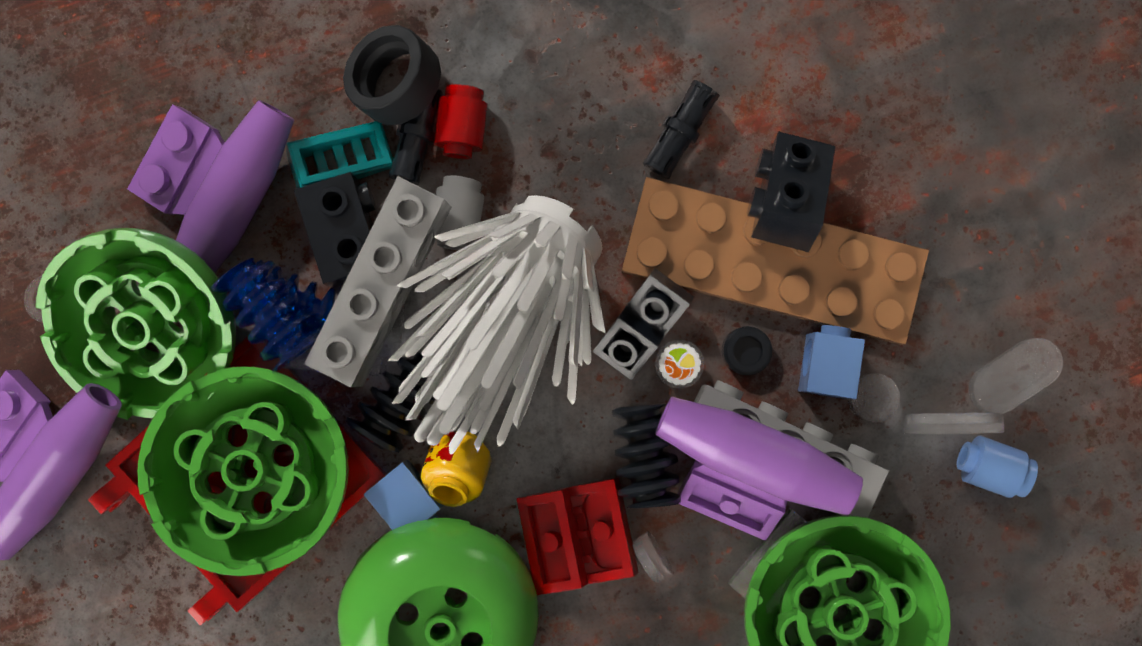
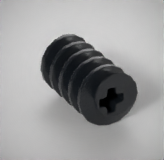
M420 350L412 359L402 356L396 361L402 371L399 375L388 371L382 373L389 388L387 391L374 386L370 388V392L377 401L375 406L363 402L358 403L357 406L365 417L362 422L348 417L345 420L358 434L382 450L387 449L399 453L404 446L397 433L411 437L416 431L411 421L405 419L416 403L415 396L427 378H421L402 403L392 404V402L399 393L400 385L424 357ZM432 396L428 403L433 404L435 398ZM424 407L417 416V420L422 421L427 414Z
M667 404L627 406L612 410L613 417L627 421L626 425L613 430L614 436L628 440L627 445L615 450V456L628 459L630 464L616 470L617 476L631 480L630 485L618 490L619 496L632 499L633 504L627 506V508L663 507L677 505L681 502L679 494L666 491V488L680 482L679 475L667 472L664 469L677 463L678 456L663 451V448L671 444L656 435V430L663 412H660V408Z

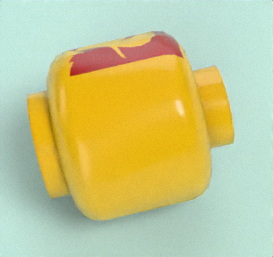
M457 431L443 435L437 445H430L421 471L420 478L429 495L434 501L445 506L458 507L477 499L483 491L492 462L490 451L484 443H482L477 453L474 445L477 436L468 431L456 451L451 455L449 443Z

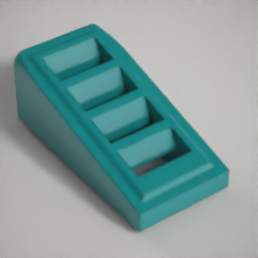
M378 121L286 143V155L297 189L351 172L357 179H361L391 169L393 163L392 153L383 125ZM368 137L376 158L367 161L361 142L362 139ZM349 143L357 163L348 166L343 150V145ZM328 150H332L337 169L330 171L323 153ZM313 155L318 174L309 175L304 158Z

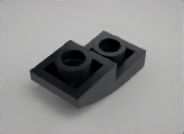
M654 268L594 348L593 352L632 380L659 347L665 335L689 307L694 296Z

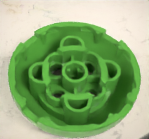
M113 228L91 233L62 249L49 263L42 275L36 296V308L42 311L45 333L40 338L48 358L63 380L76 393L89 383L98 384L113 392L122 404L117 415L119 418L126 420L131 416L153 418L165 401L188 382L195 381L206 373L210 374L220 369L231 367L236 346V324L227 292L214 271L202 258L182 243L168 236L138 228ZM114 307L120 311L118 315H116ZM179 321L183 329L176 326L175 323ZM151 342L156 345L159 353L148 350L144 346Z
M244 366L224 368L207 374L195 381L188 382L172 394L157 411L146 430L139 453L137 472L139 493L144 496L148 512L154 522L151 525L157 535L173 552L187 562L213 573L248 576L262 574L283 567L306 554L321 540L334 523L341 509L348 484L349 466L346 443L339 424L328 406L318 395L301 382L285 374L264 368ZM234 425H241L248 433L246 443L240 447L232 445L228 440V432ZM282 444L290 446L294 452L293 462L286 467L277 464L274 458L275 450ZM250 459L254 460L253 467L258 470L255 478L248 477L244 470L246 462ZM216 471L221 472L222 479L227 485L226 489L220 494L212 492L208 477ZM261 491L268 492L273 497L271 500L272 509L268 513H260L254 507V498Z
M853 515L827 516L808 521L787 532L768 549L758 563L749 582L744 607L745 632L749 646H817L815 644L816 640L822 635L832 636L835 640V646H948L951 627L949 600L944 583L935 565L920 546L907 535L887 524L866 517ZM856 571H861L866 577L864 588L857 592L850 591L846 585V579L851 578ZM807 587H814L819 592L817 604L808 608L802 606L799 602L801 592ZM845 604L847 607L846 617L842 620H834L833 616L838 614V607ZM869 619H877L882 624L875 639H867L863 635L867 629Z
M429 518L428 520L408 523L382 535L356 560V565L342 588L339 601L338 633L341 646H534L539 620L537 594L532 577L524 561L515 549L499 535L496 534L495 536L484 529L470 525L469 521L454 518ZM451 587L467 593L466 599L462 603L456 604L452 598L445 595L447 590ZM409 603L417 607L418 615L415 619L411 621L399 619L397 609L402 604ZM445 623L446 626L436 628L435 624ZM469 632H476L483 638L477 644L467 641L461 644L463 636Z

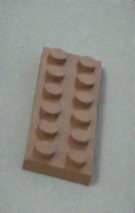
M646 177L622 273L646 279L653 269L656 268L683 289L821 325L850 328L852 333L898 345L906 344L929 250L823 223L809 252L751 238L755 218L747 216L749 203Z

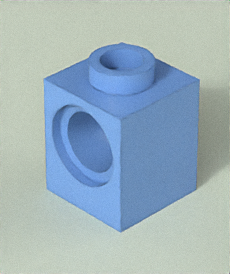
M822 325L821 333L813 332L806 334L798 392L842 399H857L865 340L851 338L850 328L832 325Z
M409 460L402 462L363 494L392 530L412 522L439 518L436 512L444 506L434 501L429 495L427 489L423 486L420 478L421 474Z

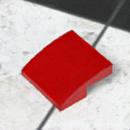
M619 477L516 498L532 580L537 595L581 589L587 584L635 577L639 573L624 499L618 495V490L621 489Z

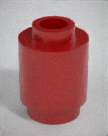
M447 85L445 96L439 98L434 145L443 148L444 156L454 159H472V152L483 150L488 104L483 101L484 91L482 89L469 85Z

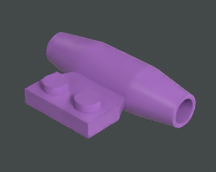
M258 100L226 142H224L218 129L186 109L172 104L127 189L163 213L184 215L176 241L195 252L215 273L238 245L275 178L294 119L274 106Z
M6 370L1 376L0 481L3 483L0 486V560L11 559L55 517L97 459L122 407L119 398L107 388L93 383L86 384L63 408L52 416L49 407L51 401L21 370Z
M671 397L656 430L657 436L695 459L679 488L678 494L681 496L679 504L765 541L784 515L787 501L849 515L855 507L862 490L863 478L814 446L733 411Z

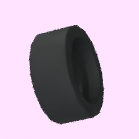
M400 25L382 26L367 34L355 46L349 56L343 76L345 93L353 105L373 120L385 125L403 124L416 118L430 105L439 88L441 68L439 58L435 52L412 30ZM410 54L409 68L402 82L393 91L381 97H375L376 82L382 70L392 60L402 55Z

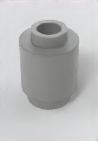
M453 175L443 178L442 186L436 189V195L444 198L452 208L439 234L481 221L485 196L480 193L482 184L479 181ZM477 239L457 247L445 245L447 241L441 242L440 240L437 241V245L450 250H460L466 247L467 244L477 241Z

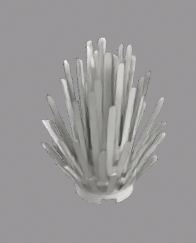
M528 196L524 203L519 205L516 203L508 214L438 234L434 238L441 242L447 241L445 245L457 247L478 238L481 239L443 258L397 285L398 287L408 288L426 277L432 276L415 288V292H425L446 278L451 280L480 261L405 321L404 328L410 329L440 306L388 359V361H398L404 354L405 357L414 356L447 321L422 351V356L424 357L400 385L399 393L392 402V404L402 403L419 380L427 378L415 396L416 403L405 419H416L432 396L435 398L434 403L414 433V438L417 442H424L427 438L429 445H437L443 435L455 431L465 417L449 443L450 455L456 451L470 426L471 434L479 432L474 442L478 453L513 380L516 390L497 435V445L502 446L506 441L512 423H514L517 429L521 425L559 321H561L552 381L556 387L561 383L566 346L570 341L567 398L572 405L575 403L578 363L581 366L583 360L587 365L591 363L590 309L593 326L604 333L606 331L594 267L602 253V242L593 226H590L588 231H586L579 223L569 217L573 211V208L545 196Z

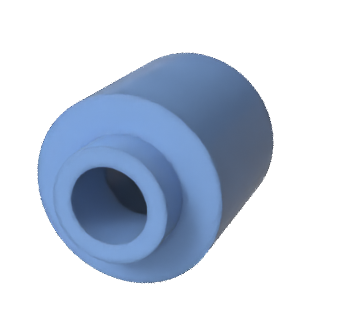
M977 436L972 442L964 443L958 454L956 464L957 469L961 470L963 482L1007 498H1012L1015 495L1022 498L1026 497L1032 490L1038 474V464L1035 460L1028 457L1027 452L983 436Z

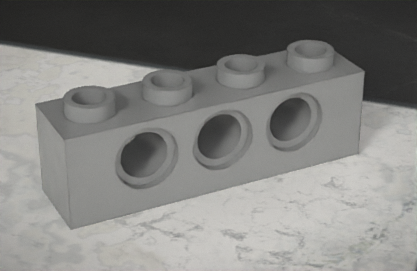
M397 176L304 363L305 365L349 387H362L412 288V286L403 288L397 285L420 272L436 240L434 236L439 234L452 208L444 198Z
M717 380L714 388L707 384L701 385L694 402L742 414L747 418L807 442L863 478L862 490L855 507L849 515L868 518L889 470L875 464L879 457L878 455L852 443L848 451L830 443L833 437L832 433L806 422L803 430L785 422L789 413L761 401L759 408H755L741 401L744 394L743 391Z

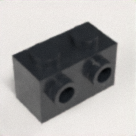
M778 131L771 150L762 148L755 171V177L762 178L761 188H754L747 211V216L755 218L751 238L805 252L810 251L823 226L836 146Z
M351 172L294 190L322 282L331 288L344 285L373 226L369 212L376 210L375 201L368 183L360 184L359 180Z

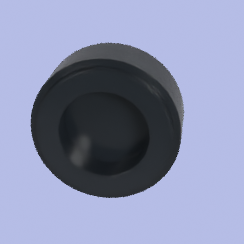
M746 326L733 330L727 335L722 345L724 363L731 371L739 375H754L761 372L767 367L772 357V345L768 336L755 327Z

